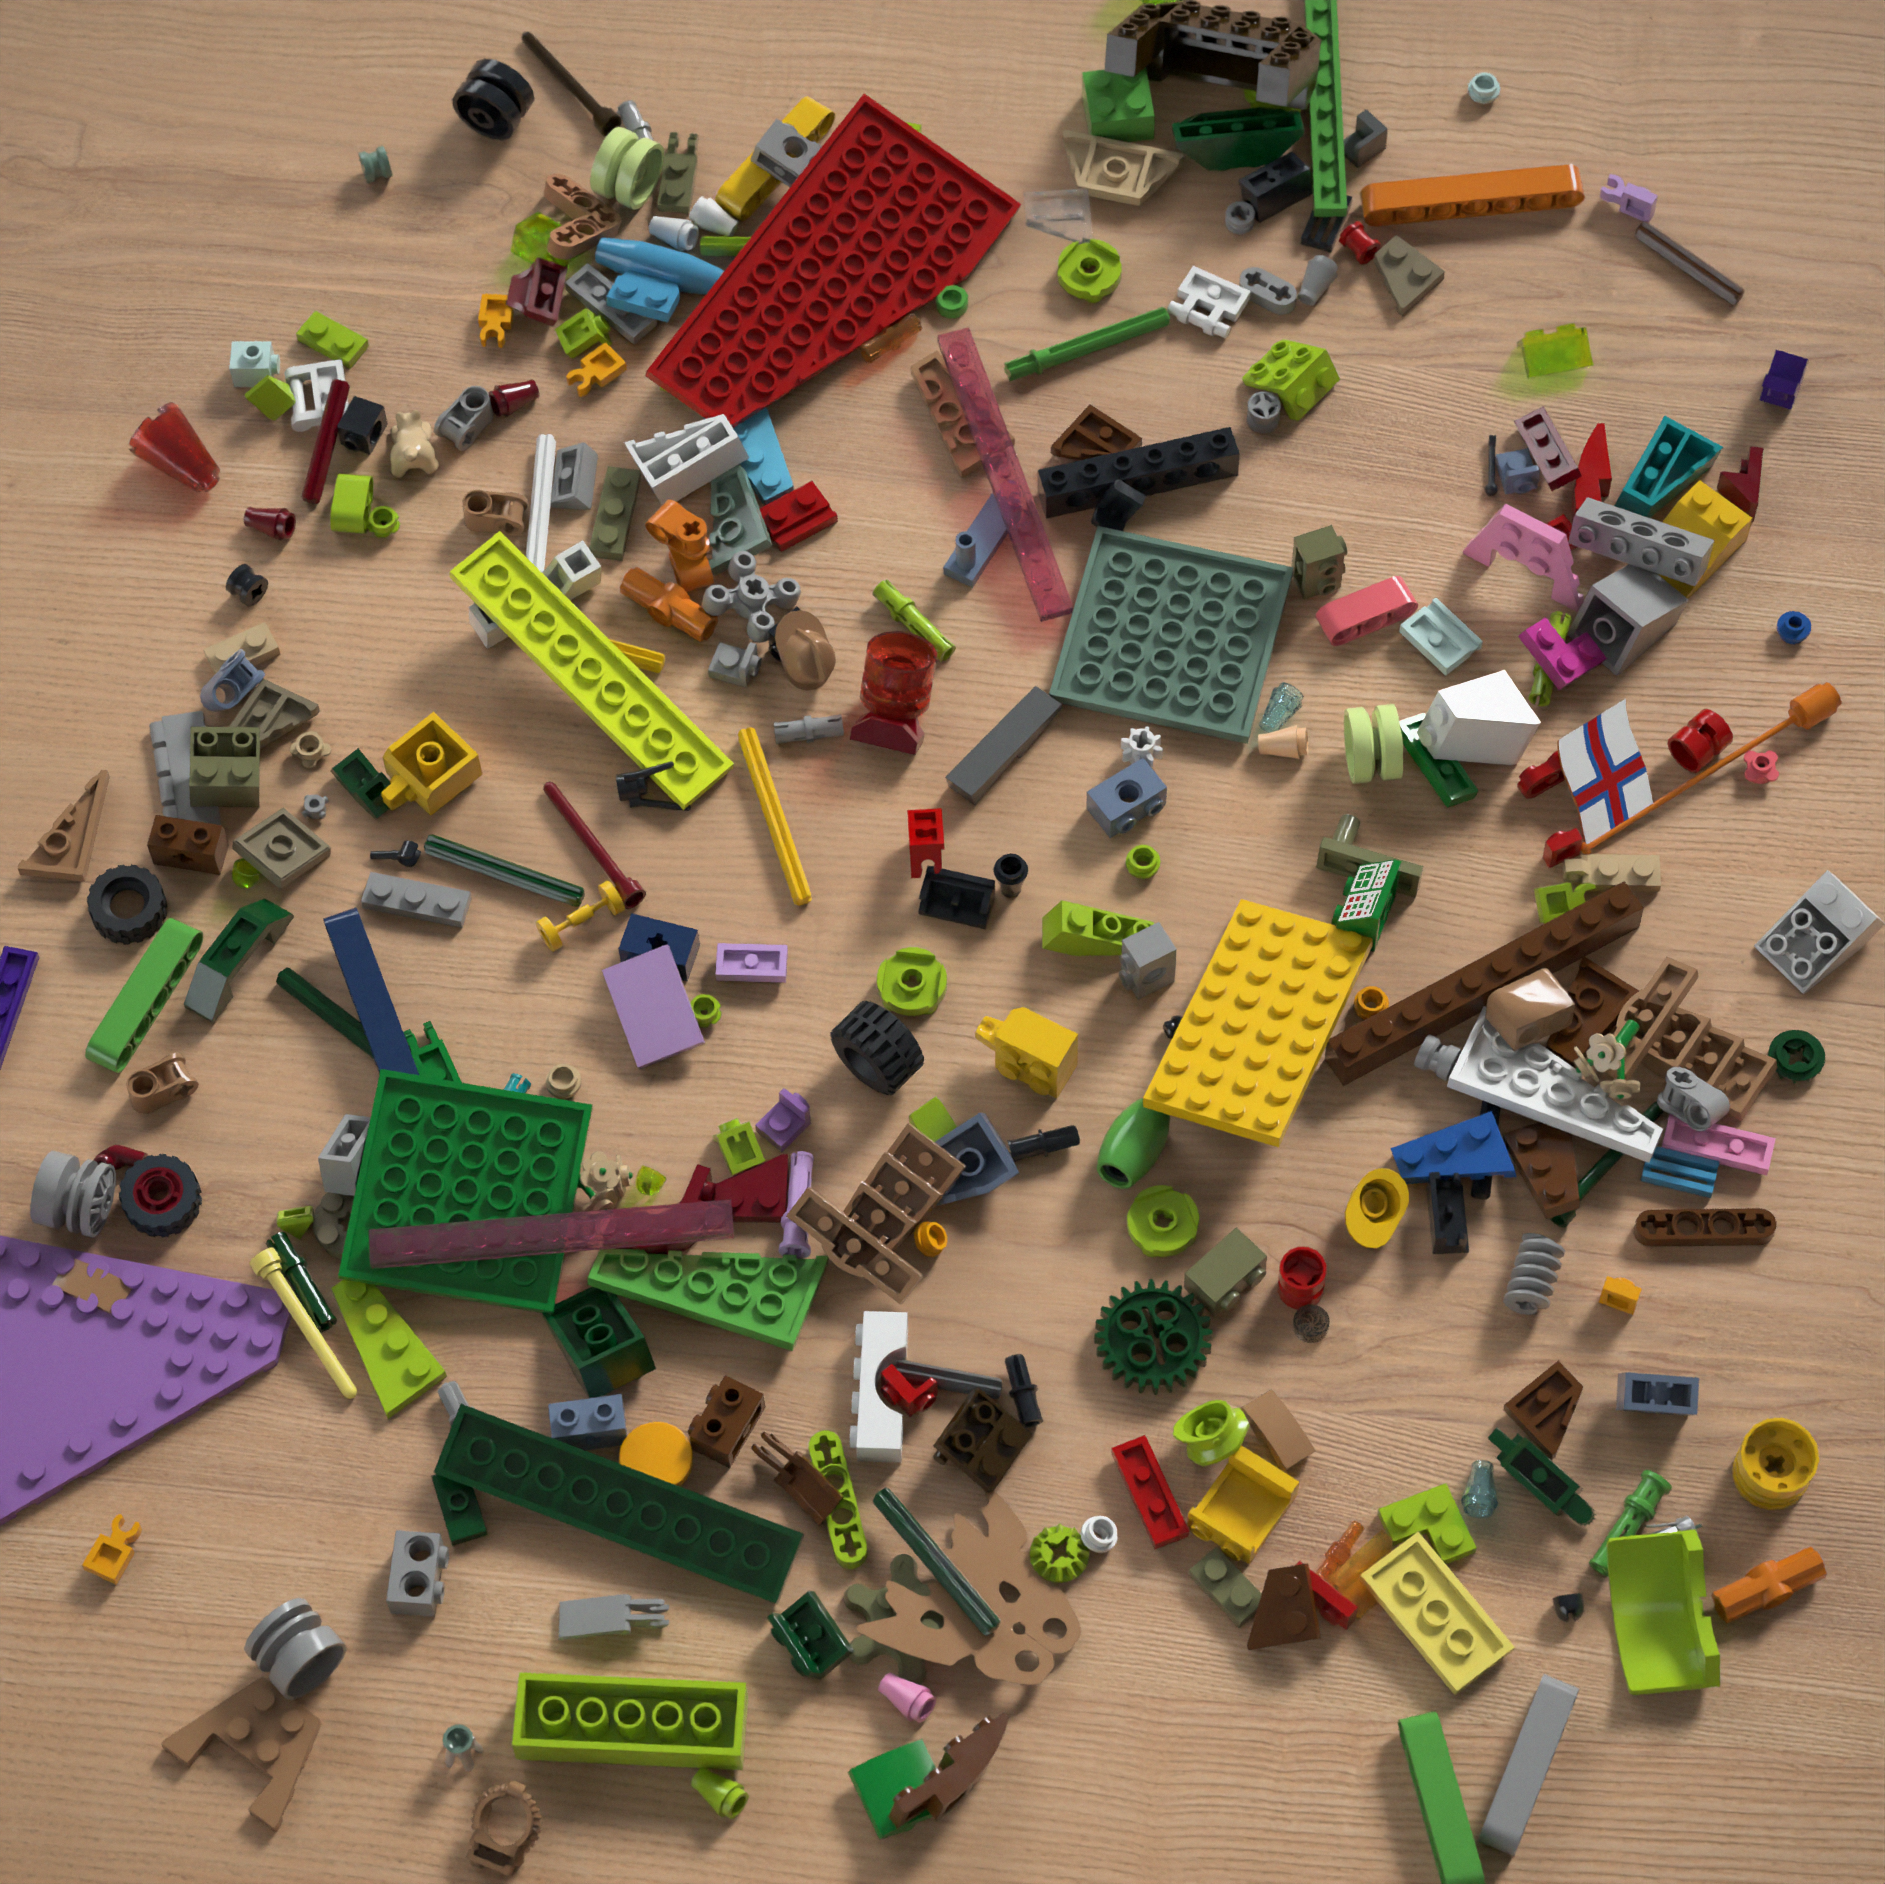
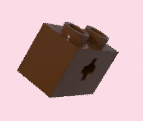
M156 815L147 847L154 865L220 875L229 844L223 825Z

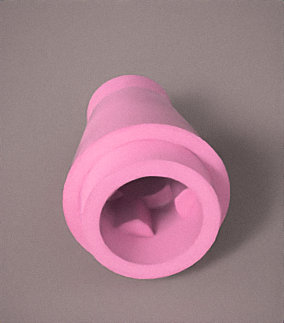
M891 1672L885 1675L879 1684L878 1691L885 1695L909 1721L923 1722L931 1714L935 1706L936 1697L931 1694L929 1688L897 1677Z

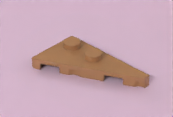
M100 770L97 776L91 778L84 787L85 793L74 805L70 803L56 819L52 829L39 839V847L27 861L22 859L17 868L20 875L85 882L110 778L107 770Z

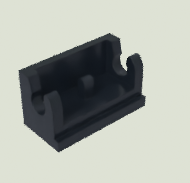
M1292 151L1239 179L1242 200L1252 205L1255 212L1254 218L1259 223L1312 195L1310 168Z
M928 865L920 891L919 899L921 902L918 913L986 930L995 900V880L942 868L938 874H935L934 866Z
M1429 1172L1426 1191L1432 1254L1469 1253L1461 1176L1458 1173H1454L1451 1180L1444 1181L1441 1180L1439 1172Z

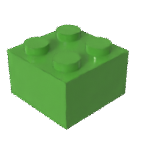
M1146 67L1135 77L1106 72L1104 70L1082 72V99L1089 135L1124 142L1154 139L1155 115Z

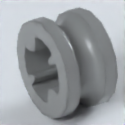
M1243 201L1230 204L1226 210L1225 223L1227 229L1235 234L1248 233L1254 226L1255 212L1253 207ZM1236 215H1241L1242 219H1245V220H1244V221H1240L1239 218H1238V217H1235V216H1236Z

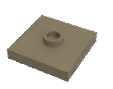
M285 808L280 809L235 839L232 845V849L279 889H282L331 854V847Z

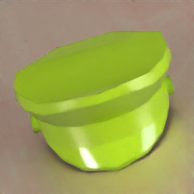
M1213 1400L1197 1406L1183 1415L1173 1427V1437L1182 1443H1186L1188 1459L1196 1464L1207 1466L1218 1463L1237 1452L1250 1424L1240 1408H1231L1226 1401Z

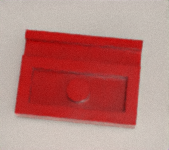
M813 481L760 508L768 534L772 541L776 542L780 552L838 522L837 513L833 512L830 504Z

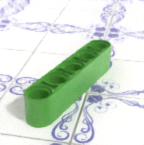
M173 918L165 921L92 1035L86 1048V1059L116 1073L124 1070L199 952L204 938L202 931Z
M1434 1711L1399 1719L1398 1729L1441 1884H1485L1481 1862L1437 1712Z

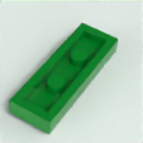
M1422 713L1399 721L1404 747L1445 806L1449 808L1475 799L1479 790L1459 761L1434 759L1428 749L1421 743L1416 732L1426 714Z

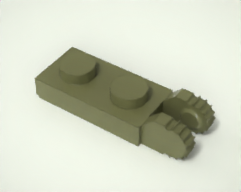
M670 132L668 152H665L657 207L658 211L690 213L698 165V134L690 133L688 138V154L677 153V148L679 147L678 132Z

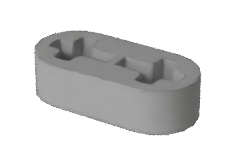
M1258 267L1247 268L1241 273L1239 286L1251 291L1250 301L1279 315H1285L1294 310L1297 292L1292 284ZM1255 281L1260 282L1259 284H1254L1253 287L1248 285V283L1253 284ZM1283 295L1287 296V299L1283 298L1281 299V301L1276 300V297L1281 298Z

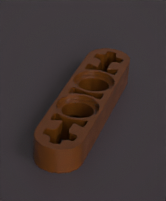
M1761 1208L1646 1210L1640 1213L1636 1219L1634 1235L1639 1243L1650 1247L1764 1245L1773 1238L1777 1222L1771 1212ZM1683 1220L1691 1221L1696 1225L1697 1231L1693 1235H1684L1678 1230L1677 1224ZM1717 1220H1726L1732 1225L1733 1231L1727 1235L1719 1234L1715 1231L1713 1224ZM1740 1220L1744 1221L1742 1226L1745 1227L1743 1234H1739ZM1667 1221H1671V1235L1666 1234L1668 1229L1665 1228ZM1755 1221H1761V1225L1765 1227L1764 1233H1758L1757 1228L1753 1227ZM1646 1222H1652L1653 1227L1657 1228L1655 1234H1649V1230L1645 1228Z

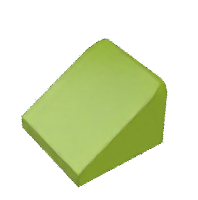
M269 375L265 376L245 394L248 401L273 421L278 419L296 403L289 385Z
M934 1097L909 1115V1123L934 1142L957 1128L938 1097Z

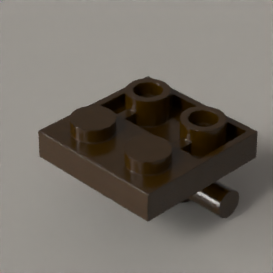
M978 1387L972 1389L933 1445L937 1449L933 1458L941 1465H945L950 1460L989 1493L995 1490L1032 1436V1433Z

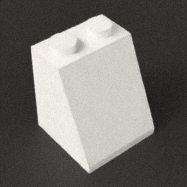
M1505 670L1438 691L1416 733L1421 743L1428 749L1434 759L1515 765L1518 764L1541 722Z

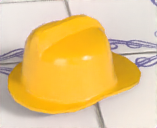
M1377 1168L1369 1171L1353 1188L1345 1210V1225L1349 1235L1357 1244L1365 1248L1376 1249L1385 1245L1392 1237L1409 1204V1191L1406 1182L1398 1173L1387 1168Z

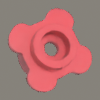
M1750 750L1744 754L1743 759L1747 763L1744 775L1747 780L1757 784H1764L1778 779L1779 772L1776 770L1775 765L1778 756L1775 752L1756 753ZM1763 764L1764 768L1758 767V765Z

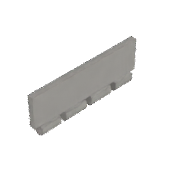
M196 711L162 716V721L152 722L149 728L152 747L155 748L153 753L157 776L160 777L158 785L161 804L164 806L163 816L221 825L218 806L190 807L191 727H205L203 712Z

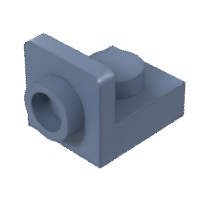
M1528 448L1496 454L1495 464L1505 495L1511 493L1523 494L1538 488L1540 470L1538 465H1533Z

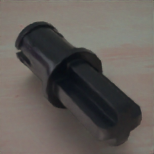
M1070 1125L1042 1132V1129H1040L1038 1134L1007 1141L1011 1157L1016 1162L1044 1154V1157H1048L1050 1152L1077 1146L1080 1144V1137L1076 1126Z
M1011 1355L1005 1359L1012 1390L1009 1391V1397L1014 1399L1019 1422L1025 1428H1031L1043 1422L1035 1393L1038 1391L1037 1385L1031 1383L1023 1355Z

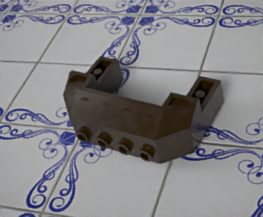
M1197 0L1159 4L1147 3L1140 5L1107 34L1104 71L1135 77L1146 67L1148 80L1162 82L1170 74L1257 91L1256 101L1306 110L1317 83L1321 39L1302 24L1293 23L1287 17L1267 18L1262 17L1260 13L1255 11L1240 13L1231 11L1230 7L1224 5L1203 6Z

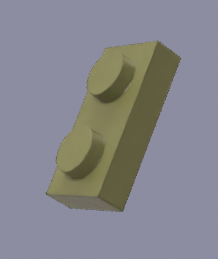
M1217 1547L1189 1570V1576L1239 1628L1256 1614L1262 1593Z

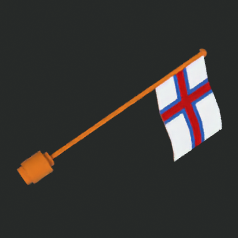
M1828 682L1823 685L1816 684L1790 701L1788 719L1654 802L1652 800L1646 766L1629 726L1626 699L1557 741V748L1562 772L1578 810L1584 840L1581 852L1586 855L1591 854V849L1789 725L1794 723L1798 727L1802 726L1807 730L1811 729L1837 712V708L1842 704L1839 693Z

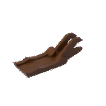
M763 1431L761 1434L763 1440L789 1461L785 1465L782 1464L763 1446L759 1448L755 1443L751 1446V1449L757 1456L779 1472L774 1481L800 1505L804 1512L818 1526H822L844 1496L801 1452L796 1451L793 1453L773 1434L769 1436Z

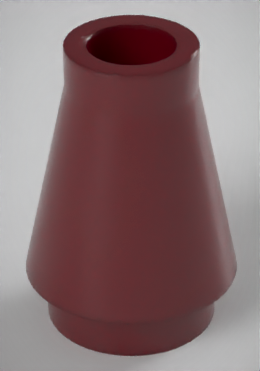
M533 379L525 382L497 385L494 387V390L488 392L495 415H504L506 417L540 396L538 386Z
M248 507L244 514V525L280 541L284 538L289 539L293 535L296 527V517L287 508Z

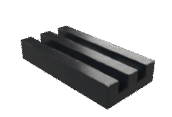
M1346 195V197H1347V214H1346V217H1347L1348 212H1349V210H1350V207H1351V205H1352V196H1348V195ZM1313 208L1301 236V244L1332 253L1346 217H1337L1327 242H1321L1332 217H1323L1315 238L1311 239L1319 217H1314Z

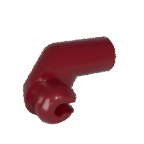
M113 1145L96 1155L93 1161H96L98 1165L100 1163L110 1164L114 1166L116 1171L125 1165L133 1167L135 1162L145 1159L148 1154L122 1145Z

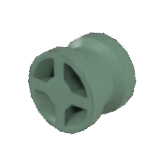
M384 146L377 147L371 153L366 151L358 153L368 184L381 176L385 178L392 177L391 166Z

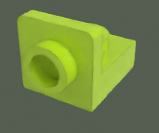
M587 308L555 328L566 355L572 359L598 341L602 344L606 342L609 346L612 344L608 334L611 331L608 322L602 315L596 316Z
M738 1118L719 1125L720 1133L712 1135L714 1141L718 1142L730 1175L765 1162L750 1122L740 1124Z

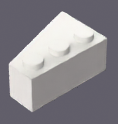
M724 414L684 425V430L665 434L664 431L655 433L654 438L636 443L634 440L624 442L661 505L668 499L677 502L749 458L738 435Z

